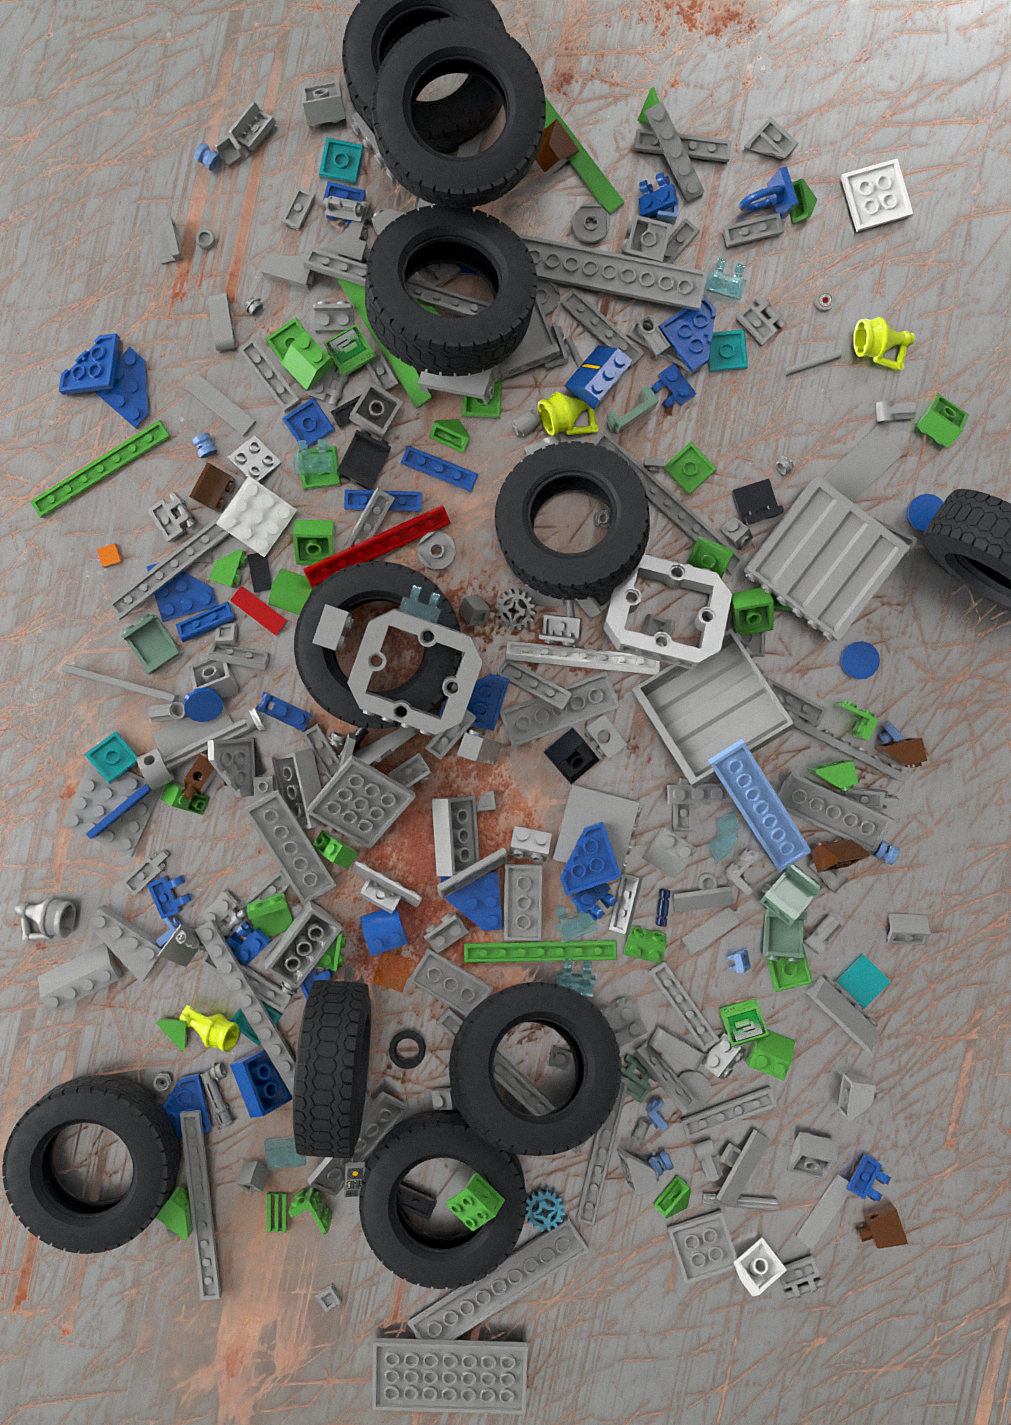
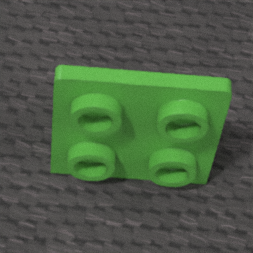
M849 701L835 703V707L861 719L853 728V732H855L853 737L869 741L879 720L874 717L875 714L865 709L864 711L856 709L857 705Z
M476 1172L472 1175L465 1188L447 1200L445 1205L468 1228L474 1231L497 1215L505 1199Z

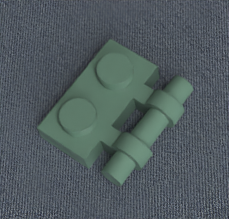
M627 1054L623 1060L629 1065L627 1068L623 1066L621 1068L622 1077L629 1078L626 1094L642 1103L652 1089L647 1081L649 1078L654 1082L656 1081L636 1057ZM635 1068L643 1073L641 1078L633 1074Z

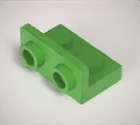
M340 931L315 967L333 969L334 972H337L339 967H342L344 956L341 955V948H345L346 937L343 936L344 931Z

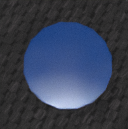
M923 494L914 498L907 508V518L911 526L920 532H924L943 504V501L933 494Z
M864 641L853 642L843 650L840 658L842 669L849 677L854 679H867L874 675L880 664V657L876 648Z
M202 687L194 689V692L188 693L184 699V711L194 721H211L218 717L223 709L221 695L212 688Z

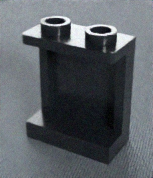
M361 429V431L356 430L336 474L367 490H371L391 447L388 446L389 443L381 438L376 440L371 437V433Z

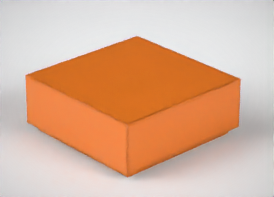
M116 543L97 549L103 568L122 562Z

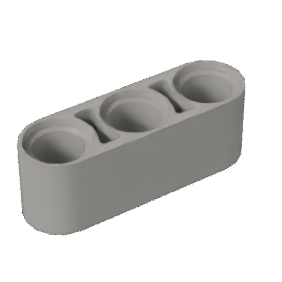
M228 293L208 295V306L216 350L236 348Z
M659 1026L649 1042L655 1049L694 1071H697L706 1056L700 1049Z

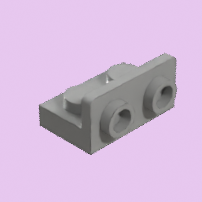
M320 301L318 304H313L315 332H343L354 325V309L349 302L338 301L337 304H330L327 301Z
M456 912L453 915L451 913L446 914L441 918L442 922L437 926L434 923L425 929L424 938L429 941L437 954L469 932Z

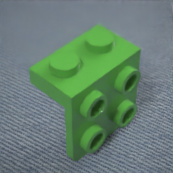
M284 893L275 894L269 898L247 904V914L249 920L251 919L254 930L259 927L267 937L285 932L293 922Z
M314 1188L296 1193L293 1196L294 1198L288 1211L291 1218L309 1209L324 1235L327 1234L331 1225L332 1215L329 1209H325L323 1206V1199L320 1193L316 1192Z

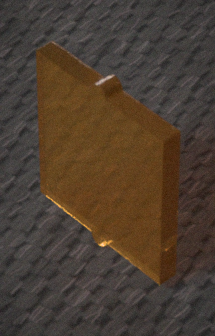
M388 951L383 952L373 983L385 986L386 989L390 988L403 992L413 960L402 957L401 954L396 955Z

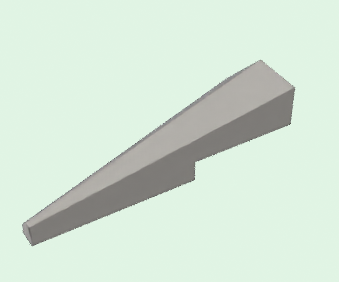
M436 708L429 713L438 716L439 709ZM401 727L353 753V756L374 767L416 735L420 729Z

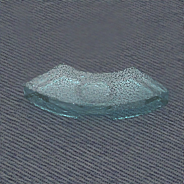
M735 812L717 819V835L707 845L715 863L725 858L735 845L738 835V821Z

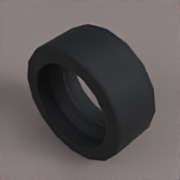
M405 1030L399 1032L394 1036L389 1047V1055L392 1062L401 1069L417 1067L425 1057L426 1045L424 1039L415 1031ZM406 1038L414 1040L419 1048L418 1055L410 1061L401 1059L396 1052L398 1043Z

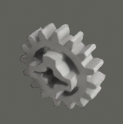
M520 588L516 589V592L514 589H510L509 594L504 592L502 593L503 598L497 599L500 604L495 606V608L499 609L496 616H501L499 623L504 621L505 628L511 625V630H515L516 627L522 630L524 626H530L529 621L535 620L532 615L537 613L536 610H533L537 603L531 602L534 598L533 596L527 597L528 591L521 593ZM513 597L511 603L506 604L507 600ZM516 606V609H518L519 612L516 613V610L513 609V607ZM521 615H527L523 621L519 622Z

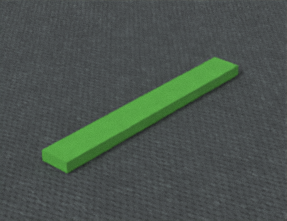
M545 97L546 121L544 129L556 119L559 120L580 150L568 162L610 215L624 204V200Z
M337 278L415 407L418 408L432 399L431 393L421 391L418 385L420 375L413 368V364L409 366L401 361V357L397 359L374 334L366 313L365 286Z
M158 420L30 502L39 517L44 518L168 440L171 436L162 421Z
M617 940L464 943V963L617 960Z

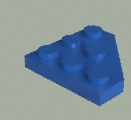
M706 295L702 297L700 311L684 308L658 326L668 343L692 373L708 363L716 308Z
M116 333L98 336L94 340L96 344L89 351L85 350L75 360L77 363L70 370L66 369L61 374L59 392L62 395L113 388L120 337Z
M129 347L117 360L113 388L96 390L94 392L136 429L149 416L148 384L146 380V361Z
M157 564L146 566L147 571H150ZM184 571L154 594L162 622L208 610L219 605L213 587Z
M489 674L476 681L466 708L476 716V720L470 726L494 731L509 684V678ZM447 696L444 697L442 700V704L438 716L440 717L443 713L446 701L448 699Z
M603 821L583 829L560 875L566 896L621 878Z
M498 871L489 872L445 897L448 902L483 931L503 929ZM441 876V883L452 876Z
M200 1073L181 1077L163 1105V1111H167L172 1120L171 1124H174L177 1133L176 1137L182 1138L180 1113L183 1111L201 1110L203 1133L211 1132L212 1125Z

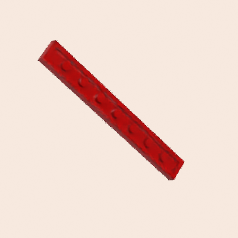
M441 505L304 568L303 571L312 588L341 569L358 563L368 562L429 532L449 525L451 522L444 506Z

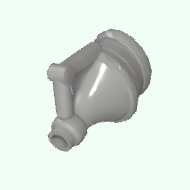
M51 896L38 905H31L26 902L18 903L14 910L15 914L22 917V940L24 942L51 940L54 936L66 938L72 932L76 919L74 904L69 901L64 902L57 896ZM29 918L36 922L41 933H31Z

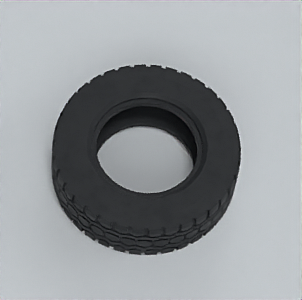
M568 441L559 442L558 445L554 443L545 446L544 449L540 448L534 451L532 455L526 456L522 460L523 462H519L513 468V472L511 471L506 477V482H503L499 491L501 494H498L497 506H495L496 534L504 558L511 570L523 583L528 584L533 590H539V593L548 597L551 595L552 598L583 600L587 599V597L600 596V593L605 594L611 591L612 587L616 588L623 582V579L626 580L632 574V570L636 569L645 553L649 540V503L643 483L635 470L628 465L627 461L621 456L618 457V454L610 449L607 450L600 445L594 446V443H581V441H571V443H568ZM568 490H582L598 496L607 504L613 515L612 524L606 536L594 547L579 553H562L545 546L534 533L535 518L541 506L552 496Z

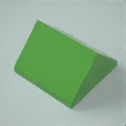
M281 568L272 583L268 604L300 615L305 602L316 586L311 588L307 577Z

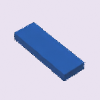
M225 602L176 624L180 639L184 643L236 620L231 604Z

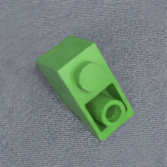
M239 549L215 561L209 580L235 588V585H238L241 580V574H239L241 567H244L247 562L246 552Z
M172 782L166 784L160 798L172 807L203 815L210 797L196 793L192 800H188L181 795L185 786Z
M321 830L313 844V847L332 863L349 869L358 854L348 844L324 830Z

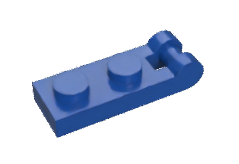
M263 692L261 696L263 699L257 705L256 710L305 732L313 714ZM270 701L275 703L272 710L267 708Z

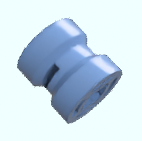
M203 142L196 149L194 159L199 163H204V166L211 171L218 165L221 155L217 151H212L210 146Z
M209 432L200 434L192 439L194 446L198 448V455L201 459L207 458L218 451L211 442L212 437Z
M882 840L876 852H873V856L878 859L882 858L886 863L892 865L897 859L900 849L894 845L890 846L886 841Z
M665 1150L658 1157L648 1160L652 1169H656L658 1176L663 1175L664 1171L674 1168Z

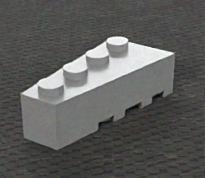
M470 729L469 732L466 731L457 755L476 762L495 765L502 743L481 736L482 732L474 729Z
M105 905L96 910L87 924L141 983L148 978L161 957L158 954L165 945L160 947L155 938Z

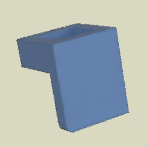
M677 198V205L663 211L659 210L656 214V220L675 224L679 198Z

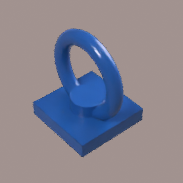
M787 166L778 169L767 183L768 188L761 189L745 197L739 204L740 210L751 212L773 204L776 212L780 213L781 219L786 218L799 204ZM766 196H770V197H768V198H766V199H763V200H761V201L752 203V202H754V201H756V200H758V199H760V198H763V197H766Z

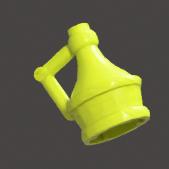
M876 317L872 320L864 318L860 319L855 327L854 350L859 357L869 356L873 358L875 363L893 368L896 371L904 369L907 346L914 343L915 335L909 331H895L882 317ZM900 345L896 361L883 357L892 347Z
M556 391L548 399H542L538 402V412L542 424L551 436L564 431L568 435L593 434L599 430L595 410L579 398H572ZM587 409L589 426L574 427L579 415Z
M186 1005L179 1020L186 1021V1027L195 1029L207 1048H218L222 1052L227 1053L234 1048L240 1032L238 1024L228 1021L223 1014L206 1017Z

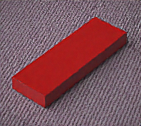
M242 585L230 600L275 636L278 635L288 622V620Z

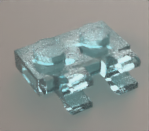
M719 258L715 271L709 270L704 290L741 300L747 281L741 279L745 265L737 263L734 275L730 276L723 274L726 260Z
M318 439L319 453L308 454V442L306 440L298 441L299 454L294 455L295 475L334 473L333 453H327L326 439Z
M413 586L410 598L403 597L399 610L437 623L441 610L436 609L441 595L432 592L429 604L425 605L417 602L422 588Z
M563 906L556 908L560 922L555 925L562 943L598 930L596 922L588 912L582 914L576 907L578 915L568 919Z
M565 958L563 972L557 971L556 984L572 989L581 995L593 997L596 978L591 976L592 962L584 961L582 974L572 973L573 959Z

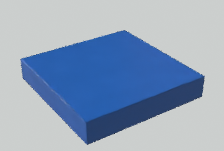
M314 397L282 418L303 450L309 449L336 431Z

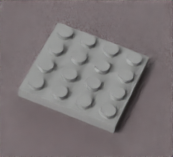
M351 755L311 802L306 813L371 849L415 798V792Z
M89 762L61 825L88 837L86 833L147 783L145 778L128 770L109 785L91 762ZM164 786L151 791L99 836L93 838V840L132 857Z

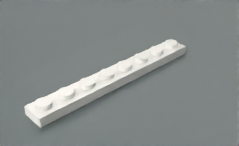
M507 641V660L653 675L659 673L660 670L659 661L628 653Z

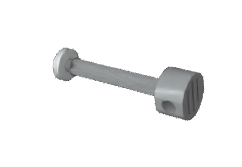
M253 708V710H249L252 717H244V719L165 757L161 750L156 748L136 758L143 777L152 791L174 781L171 770L199 757L201 752L207 753L208 740L236 739L248 732H252L255 727L258 728L261 734V731L265 730L262 716L258 715L256 709Z

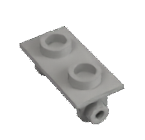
M334 196L324 198L323 202L324 206L327 207L325 215L357 222L362 221L366 203Z

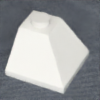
M760 1238L733 1262L741 1282L752 1296L760 1295L787 1271L763 1238Z

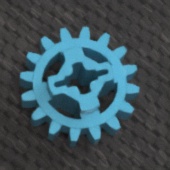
M538 1188V1194L532 1191V1198H526L528 1203L526 1204L525 1215L528 1218L527 1223H533V1229L539 1226L541 1232L546 1227L548 1231H551V1226L558 1228L557 1221L562 1223L563 1218L561 1216L565 1215V1210L563 1209L565 1204L560 1202L562 1200L561 1195L556 1197V1191L553 1190L549 1193L548 1188L545 1189V1192ZM545 1207L547 1212H543L542 1208Z

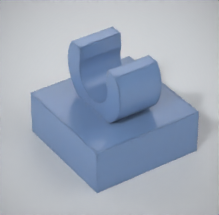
M889 720L883 724L886 731L880 735V738L885 743L892 737L897 742L903 738L902 734Z
M747 949L739 950L728 957V960L732 959L735 961V965H732L730 970L737 969V973H745L751 968Z

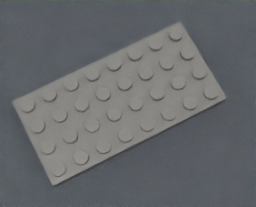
M374 1338L372 1410L525 1414L528 1342Z

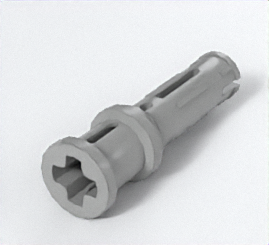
M210 1070L200 1074L213 1107L212 1115H215L219 1125L217 1127L218 1130L233 1125L235 1122L231 1120L227 1110L229 1107L223 1102L215 1079L211 1077Z

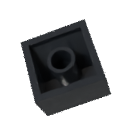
M571 728L544 751L545 755L570 784L574 783L600 761L574 728Z

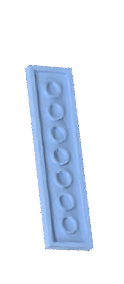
M742 739L708 760L779 872L811 853L806 841Z

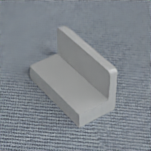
M171 216L163 218L164 224L152 226L161 264L183 260L175 222Z
M889 914L890 931L887 936L888 943L927 945L931 932L926 915Z

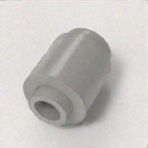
M534 409L531 411L527 410L513 420L514 425L512 427L518 436H526L536 429L542 420Z

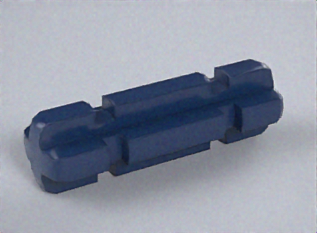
M660 889L659 896L661 898L658 902V917L656 919V925L660 927L667 926L666 916H668L670 902L668 898H670L671 893L668 889Z

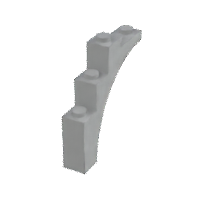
M362 200L363 203H366L361 222L352 221L350 226L336 240L318 250L364 264V260L367 261L370 254L367 242L362 241L366 240L368 233L366 228L367 222H371L373 216L370 202ZM266 253L261 270L266 278L307 290L309 285H312L314 282L315 273L313 272L317 271L304 268L307 254L280 256Z

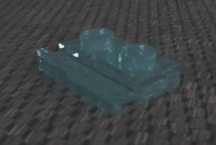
M295 1137L264 1141L267 1170L306 1165L305 1156L299 1155L296 1152Z

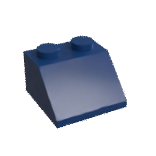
M397 906L392 914L381 909L360 917L364 938L371 956L408 944L409 939Z

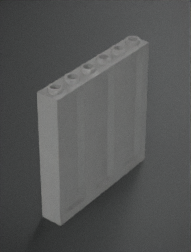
M817 475L811 480L743 571L747 573L745 576L749 580L760 583L762 585L761 589L766 593H773L777 596L776 600L784 606H790L796 616L800 618L803 616L807 619L809 626L824 632L822 635L826 639L838 641L843 637L910 546Z
M732 628L724 632L721 651L715 659L695 670L670 665L632 689L693 789L717 775L708 760L740 739L744 741L752 754L795 728L794 721L796 720L790 710L786 712L783 707L785 705L780 695L776 696L772 691L775 689L769 679L765 680L762 675L764 673L759 663L755 664L752 658L754 656L748 647L746 649L741 644L744 642L738 632L734 633Z

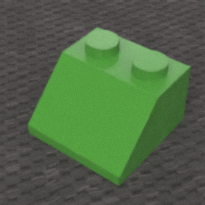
M306 331L291 343L281 363L307 391L335 366L332 358Z
M937 393L920 417L917 427L922 433L933 437L938 444L948 448L962 433L969 414Z
M295 520L293 541L296 564L312 565L335 554L334 520Z
M761 588L731 593L730 611L735 633L738 632L740 636L774 630V601L771 594L766 593Z
M840 760L807 768L809 773L828 785L837 787L838 790H850L854 788L853 785L859 784L854 761Z
M767 1029L769 1036L752 1042L745 1062L751 1068L784 1081L792 1062L795 1041Z
M177 1186L156 1218L185 1241L193 1231L189 1193L186 1189Z

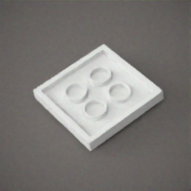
M898 158L841 175V181L856 232L913 215Z
M248 476L216 524L265 557L297 509Z

